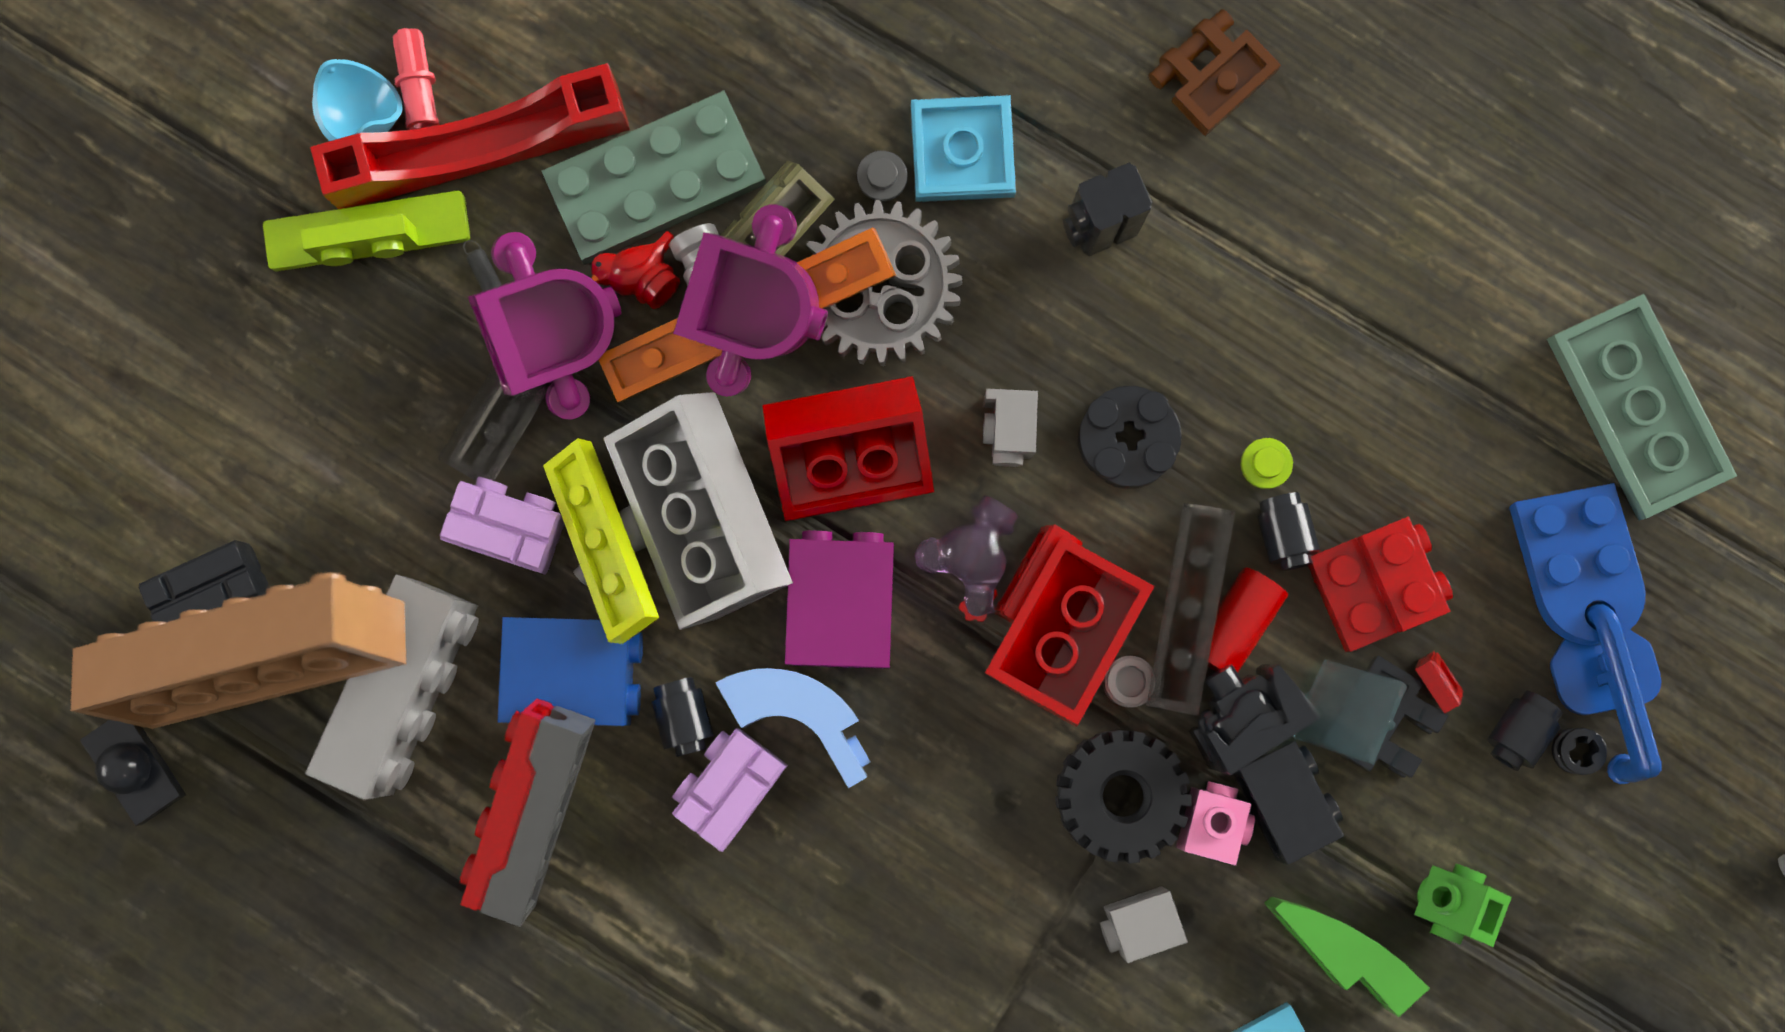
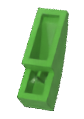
M1270 897L1264 903L1335 984L1348 990L1359 980L1384 1009L1397 1017H1400L1430 989L1404 962L1379 943L1349 925L1306 906L1279 898Z

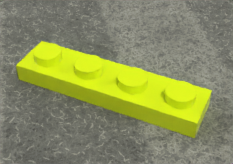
M577 438L545 463L543 467L608 642L623 644L656 621L659 615L591 441Z

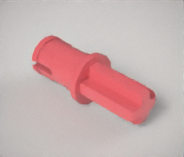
M399 29L393 36L399 73L394 81L396 87L400 88L402 92L406 128L413 130L439 125L431 86L435 83L436 79L435 75L429 72L423 34L419 29Z

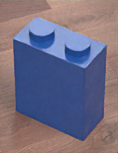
M503 617L497 723H509L516 711L522 712L538 698L552 703V706L557 705L596 719L594 725L630 726L631 715H639L641 706L640 684H633L634 663L642 662V632L637 633L625 643L618 644L608 642L600 620Z

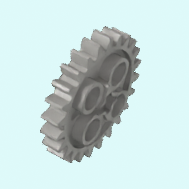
M875 200L873 213L867 215L862 206L856 203L854 206L855 218L848 220L841 212H836V220L839 227L833 230L821 224L819 228L825 241L823 244L808 241L807 246L810 252L814 255L873 227L879 235L896 276L888 279L889 284L892 286H883L881 293H875L873 287L860 292L863 296V303L857 311L844 313L836 307L837 303L825 308L824 310L828 311L825 323L827 329L821 338L823 343L827 346L839 338L841 340L838 350L840 356L845 357L854 347L858 349L857 355L860 364H864L870 352L877 354L880 366H885L888 352L895 351L901 363H905V348L912 346L919 354L923 355L925 350L922 338L928 336L932 340L939 342L941 334L935 326L937 322L945 325H952L953 317L945 310V306H960L961 302L958 295L949 291L951 288L962 285L961 275L948 273V271L959 265V256L943 255L951 246L950 237L946 236L934 240L938 231V222L934 220L922 228L920 226L921 210L917 208L908 218L903 217L901 202L898 201L893 206L890 214L884 213L880 200ZM908 254H915L920 256L925 264L919 273L905 275L897 269L899 260ZM896 287H918L924 290V294L922 296H915ZM897 302L906 303L913 309L911 318L902 324H893L885 318L888 307Z

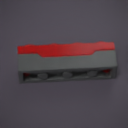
M538 698L522 712L516 711L509 722L505 741L511 743L507 759H501L498 762L492 775L490 789L495 790L496 794L492 806H486L475 829V836L481 838L477 854L472 853L469 856L460 877V883L466 885L461 901L462 906L475 911L481 910V913L519 927L536 906L596 719L563 707L552 706V703Z

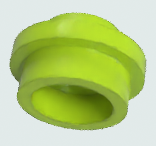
M1262 438L1254 441L1245 449L1241 457V470L1244 477L1250 484L1260 489H1273L1282 485L1289 478L1293 469V459L1289 449L1282 442L1272 438Z

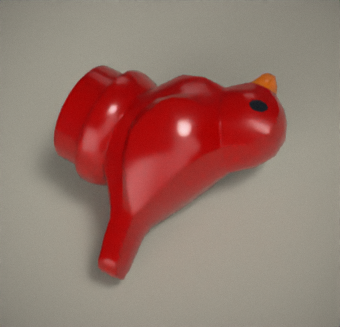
M666 231L655 243L628 248L618 254H599L591 263V279L600 285L612 287L615 292L623 296L635 294L640 303H647L652 309L661 307L675 294L680 285V279L674 274L673 268L664 263L665 253L670 247V241L674 238L673 234Z

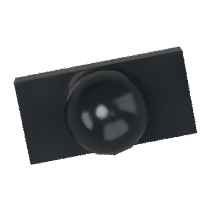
M108 720L80 739L96 764L95 774L98 783L106 790L115 793L135 826L145 824L186 796V793L142 726Z

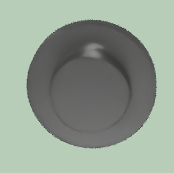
M888 151L873 152L867 155L858 167V185L868 198L880 200L881 202L890 201L899 196L906 186V166L894 153Z

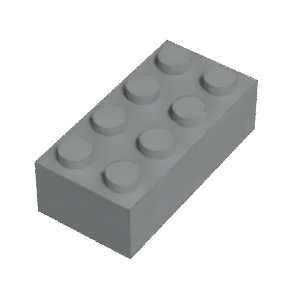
M715 392L677 395L603 438L680 630L717 620L793 583Z
M395 575L387 596L405 602L406 664L348 679L305 773L364 800L394 795L396 789L402 790L407 784L415 764L414 761L409 760L417 741L423 742L429 735L436 719V713L431 712L439 692L445 694L450 688L457 672V665L452 664L460 645L467 646L471 641L479 621L474 616L478 605L422 581L400 575Z

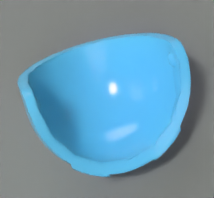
M333 59L324 62L317 72L313 88L312 107L315 121L328 141L357 133L387 132L400 117L403 109L401 97L395 87L377 71L354 61Z

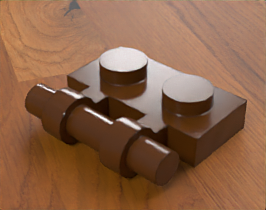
M1224 9L1217 12L1210 20L1207 18L1202 19L1192 28V36L1177 49L1171 47L1159 58L1160 64L1148 74L1151 83L1158 89H1162L1172 79L1178 80L1183 85L1174 94L1171 101L1204 136H1207L1267 82L1281 66L1248 30L1244 31L1232 42L1224 32L1234 24L1231 15ZM1204 50L1211 51L1215 58L1199 71L1191 62Z

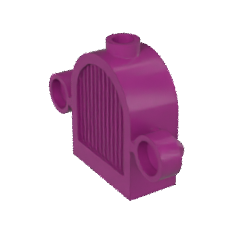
M765 205L755 213L752 220V231L756 238L754 246L707 232L703 233L673 334L722 350L721 356L715 358L709 364L706 372L709 387L720 396H734L742 393L748 387L751 380V370L743 357L749 359H768L789 354L803 345L808 338L819 340L825 327L828 311L819 308L818 293L809 274L795 261L775 254L777 247L785 246L792 241L797 230V222L793 213L780 205Z
M520 232L503 234L493 243L491 256L495 266L504 273L512 274L514 281L468 296L504 394L513 396L552 381L553 383L546 392V404L549 410L557 417L576 419L582 416L588 409L590 395L586 386L580 381L575 380L572 374L594 364L607 350L613 336L614 318L621 316L618 298L612 287L602 289L593 279L578 271L553 269L535 273L532 265L536 258V249L532 240Z

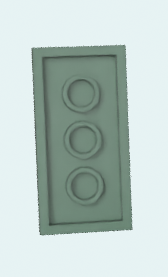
M725 91L541 171L584 265L591 263L599 254L618 251L766 185L765 177Z
M1645 294L1547 339L1638 521L1647 519L1737 477Z

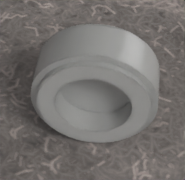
M1124 656L1113 661L1103 679V688L1107 697L1113 703L1121 707H1138L1152 697L1156 688V676L1149 663L1142 658Z

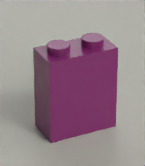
M814 530L802 531L801 539H790L788 572L793 583L788 585L785 665L890 669L894 542H883L884 534L874 532L853 533V541L832 540V532Z

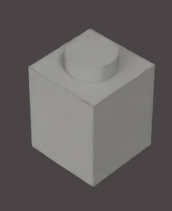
M1162 886L1104 906L1108 920L1100 922V926L1110 953L1119 950L1120 956L1127 963L1187 943L1171 893Z

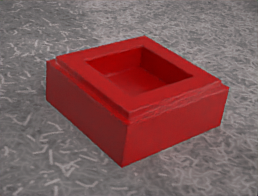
M1433 651L1420 658L1415 670L1443 713L1445 714L1461 705L1464 691L1440 654Z

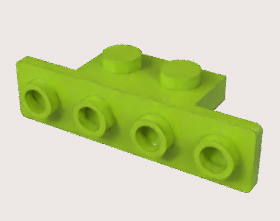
M461 191L273 219L263 223L268 267L275 272L321 264L341 266L352 263L353 259L372 256L392 258L402 255L404 251L461 243L470 239L465 196Z

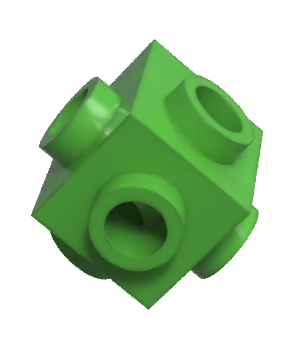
M1455 863L1453 871L1449 872L1432 865L1429 876L1423 880L1417 894L1418 905L1414 915L1433 922L1430 933L1461 945L1465 935L1493 947L1512 897L1484 885L1486 875Z

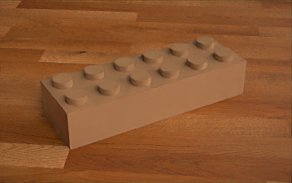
M321 573L312 576L309 583L298 586H274L266 590V595L256 598H232L225 600L223 607L209 611H185L180 614V619L170 622L142 623L138 626V631L127 634H103L97 637V642L73 648L71 711L154 729L405 665V602L382 594V590L378 587L359 586L346 581L344 575Z

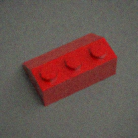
M913 376L762 405L767 441L785 521L934 492L923 413Z
M1061 536L985 674L1030 702L1077 727L1155 586Z

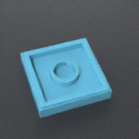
M1010 95L911 100L916 202L1015 197L1016 185Z

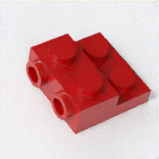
M1409 516L1311 556L1313 564L1308 567L1345 652H1352L1397 632H1404L1451 612L1446 602L1453 598L1450 583L1441 571L1433 572L1426 557V553L1432 551L1430 538L1421 524L1412 525Z

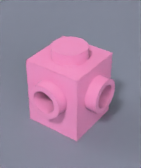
M1208 781L1206 791L1191 787V806H1187L1185 817L1189 819L1185 828L1181 827L1176 848L1188 853L1236 865L1241 844L1245 846L1249 844L1254 829L1255 816L1249 814L1251 803L1237 800L1239 789Z

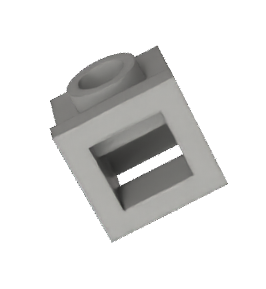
M986 389L983 407L993 408V413H984L983 444H992L991 457L993 458V465L1019 467L1023 466V459L1033 458L1036 453L1038 391Z

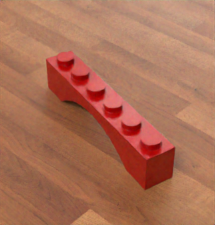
M605 63L559 76L539 90L517 101L470 118L413 130L357 133L311 146L310 149L323 196L337 209L371 204L628 131L630 127L616 80L609 64Z

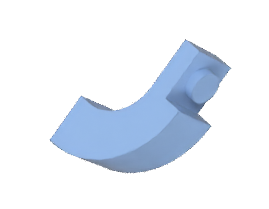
M770 668L739 672L715 682L741 728H746L760 719L771 716H785L796 719L810 727L818 735L848 788L867 778L863 766L871 761L856 735L847 740L842 730L858 722L859 719L849 705L823 683L797 672Z

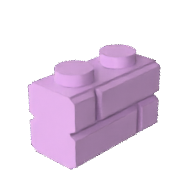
M479 476L475 485L460 481L450 505V512L447 514L440 533V540L546 575L555 552V546L564 527L561 514L553 511L556 502L526 492L524 501L506 496L505 493L508 486Z
M736 728L731 735L721 731L704 754L711 761L699 778L690 773L672 797L679 803L672 814L722 852L727 848L788 766L740 728Z

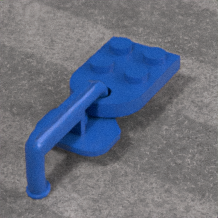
M1612 483L1513 503L1509 509L1536 605L1546 624L1555 633L1564 638L1550 661V670L1561 703L1569 711L1579 715H1591L1616 710L1629 755L1619 754L1609 761L1607 772L1613 782L1628 784L1656 777L1662 769V763L1644 704L1653 700L1659 693L1661 674L1652 645L1646 639L1630 630L1637 623L1643 612L1646 593L1615 484Z

